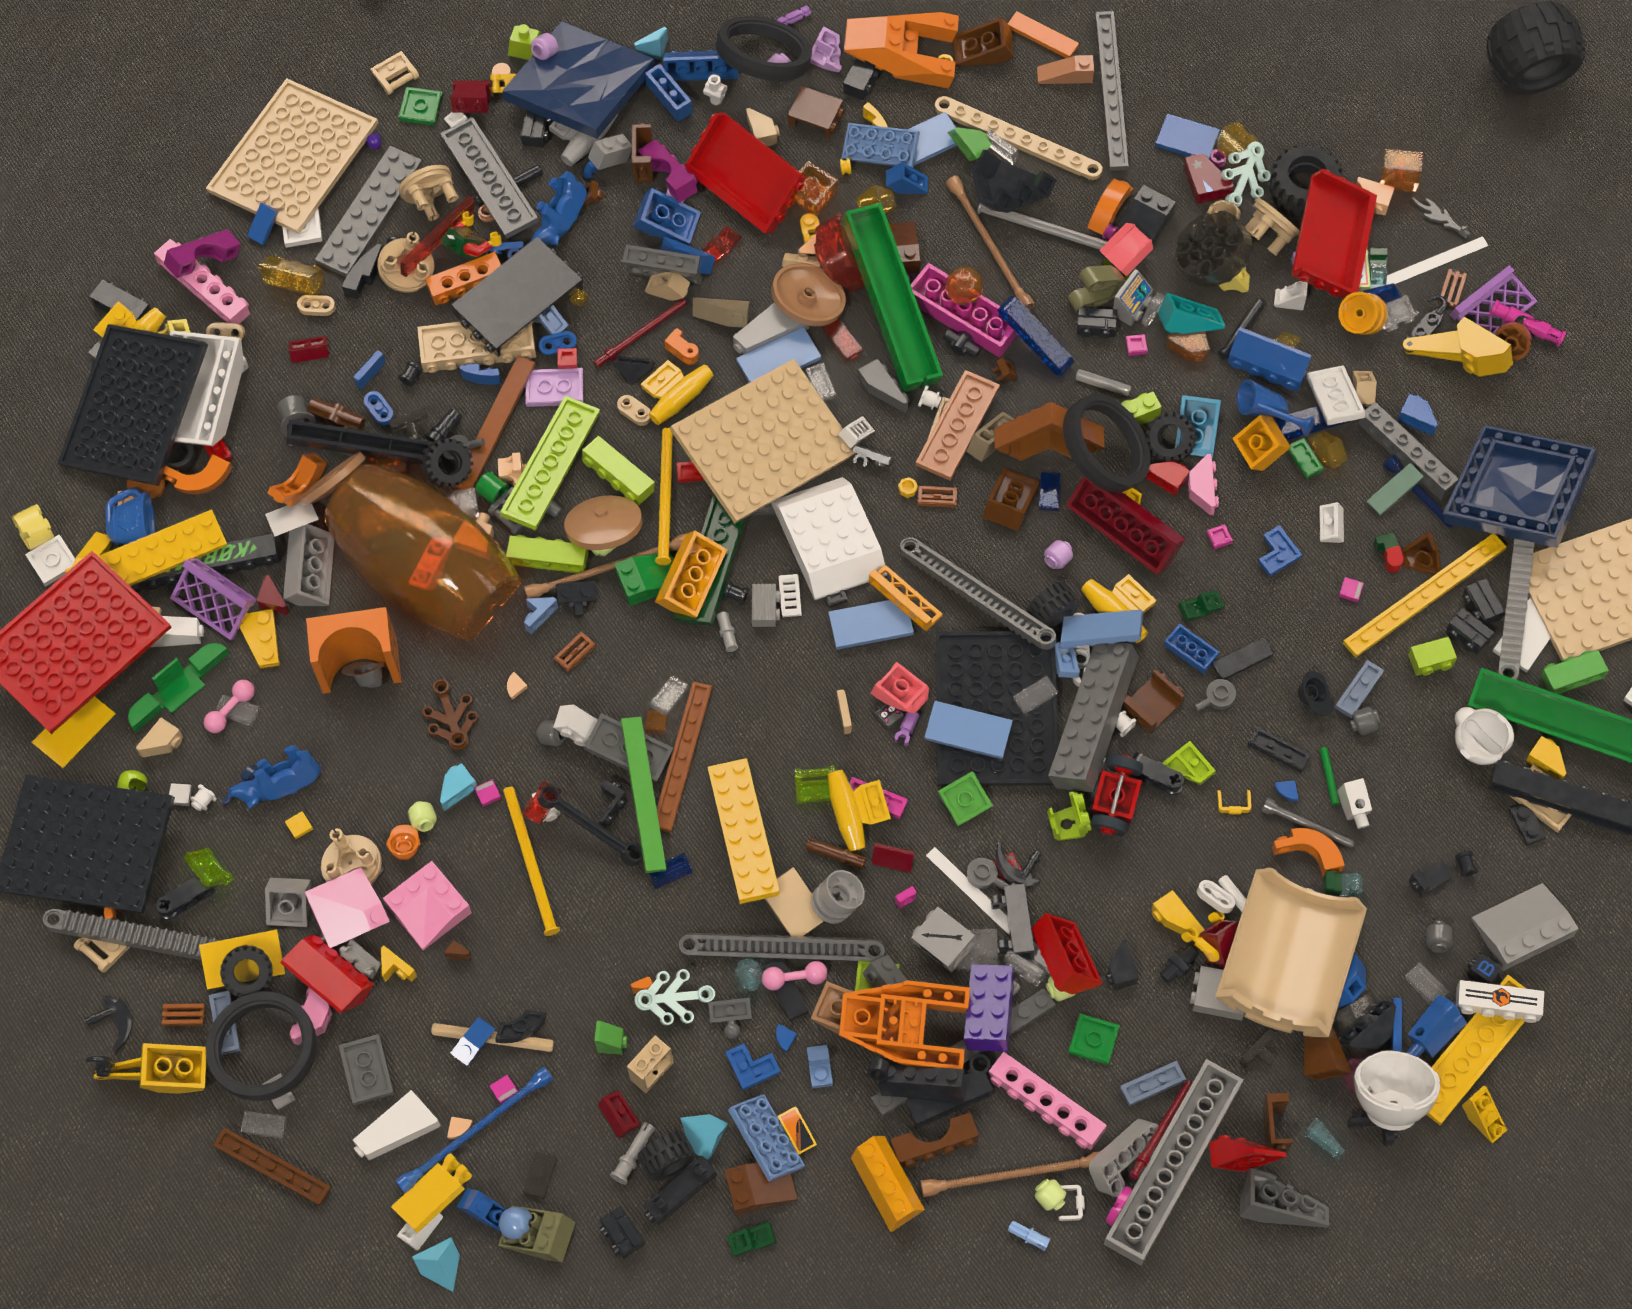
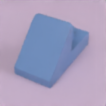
M553 305L535 319L536 323H542L550 335L560 333L568 326L567 322Z
M554 597L526 599L528 608L533 612L526 616L524 625L526 631L531 635L558 609L557 600Z
M1056 643L1055 659L1058 677L1078 678L1079 668L1074 647H1062L1061 643Z
M827 1045L806 1047L812 1089L833 1086Z

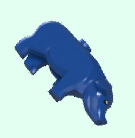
M565 171L560 176V179L551 178L548 185L554 189L556 195L553 196L549 204L540 201L536 207L542 215V226L536 230L532 240L538 237L547 247H556L559 244L560 238L568 232L573 222L578 219V213L587 196L585 185L578 182L575 176L568 171Z
M291 745L284 749L289 760L279 762L274 766L267 759L258 761L256 764L259 770L253 773L255 778L252 781H243L230 787L228 797H236L244 801L250 809L258 805L260 801L275 800L288 794H294L318 778L321 765L317 764L309 751H301L294 745Z

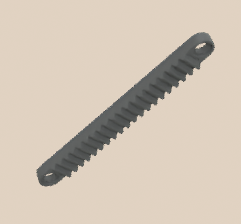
M913 537L902 540L900 543L901 554L911 561L915 567L918 566L920 570L923 569L926 574L929 573L932 578L935 577L938 582L941 581L944 586L947 585L950 590L953 589L956 594L959 593L961 598L965 597L968 602L971 601L974 606L977 605L980 610L983 609L986 614H990L993 619L996 618L999 623L1002 622L1005 627L1008 626L1011 631L1014 630L1017 635L1020 634L1023 639L1026 638L1029 643L1032 642L1039 648L1046 650L1055 646L1056 634L1053 629ZM908 545L915 546V549L912 551H907L905 547ZM1048 635L1052 639L1044 642L1041 640V637Z
M51 909L43 916L45 928L51 932L201 961L199 945L219 941L216 938L209 939L206 936L203 938L200 935L193 936L190 933H177L175 930L169 931L168 929L162 930L159 927H146L143 924L137 925L127 921L121 922L111 918L105 919L102 916H89L86 913H74L71 910ZM52 916L60 918L59 922L55 925L48 923L49 918Z
M686 933L679 941V949L684 954L703 956L874 961L883 957L885 952L884 945L879 940L845 937ZM688 938L693 939L695 942V947L690 950L684 947V941ZM872 945L880 947L881 951L876 956L869 953V947Z

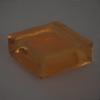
M647 710L645 730L666 732L667 711Z

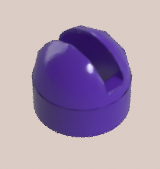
M379 134L369 135L366 140L367 145L371 149H378L381 146L382 141Z

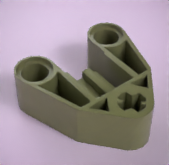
M1111 265L1087 267L1079 274L1086 287L1071 292L1068 295V300L1077 314L1079 307L1096 308L1115 298L1126 280L1120 270Z

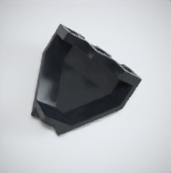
M985 149L982 150L976 165H971L978 202L991 211L1009 213L1014 211L1013 209L1024 207L1038 199L1049 197L1057 179L1045 171H1039L1038 175H1035L1000 160Z

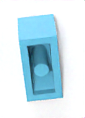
M462 763L451 767L447 774H445L440 798L444 811L475 790L474 787L477 786L476 781Z

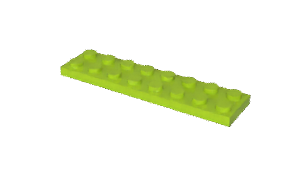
M568 396L563 398L500 512L501 517L533 530L537 529L597 420L600 409Z

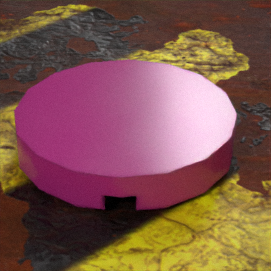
M1124 1187L1116 1199V1203L1106 1218V1223L1110 1226H1113L1133 1191L1132 1188Z

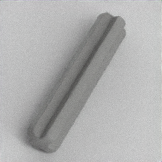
M1081 369L1076 374V380L1124 396L1130 394V385Z

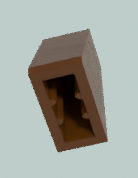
M1331 1028L1329 1037L1304 1036L1305 1077L1320 1081L1350 1074L1349 1065L1333 1028Z

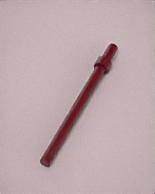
M681 299L615 347L608 348L602 356L593 361L594 365L598 368L606 361L613 360L623 349L686 306V301Z
M1185 1081L1143 1153H1139L1136 1158V1164L1130 1172L1132 1178L1137 1179L1142 1169L1146 1168L1149 1164L1151 1154L1192 1085L1190 1081Z

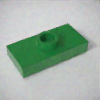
M1304 438L1290 444L1291 448L1288 452L1306 479L1323 472V466Z

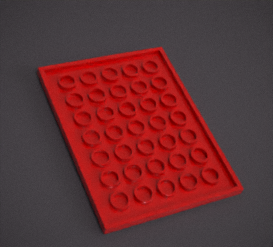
M91 551L0 630V685L50 734H53L172 627L100 557Z

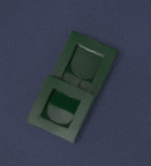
M1217 590L1199 594L1197 598L1182 601L1178 605L1185 622L1205 617L1225 607Z
M770 1222L751 1229L746 1228L727 1236L733 1256L746 1254L777 1243Z

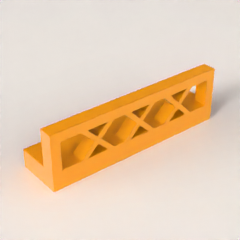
M886 565L878 572L874 569L869 574V583L926 632L942 617V613ZM885 572L891 577V582L882 576ZM902 586L904 589H906V595L900 592L896 587ZM910 599H917L918 601H920V607L914 604ZM924 611H931L935 616L931 618Z

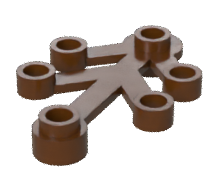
M438 679L434 682L433 689L435 694L440 696L446 715L435 711L431 706L424 707L422 714L427 720L434 719L450 726L451 732L443 730L438 724L433 723L428 727L429 735L432 737L439 736L448 740L450 747L454 750H463L469 743L467 734L470 728L479 720L478 714L475 711L468 712L466 714L467 720L460 730L458 722L466 708L473 704V699L471 695L463 694L460 698L461 702L455 712H453L448 697L450 691L449 684L444 679ZM444 687V688H445L444 691H442V692L438 691L439 688ZM466 698L470 699L468 703H464L463 700ZM426 711H432L430 715L425 714ZM470 716H476L474 720H469ZM433 728H437V729H438V730H437L436 732H434V733L431 732V729H433ZM461 739L462 742L457 744L455 743L456 740Z

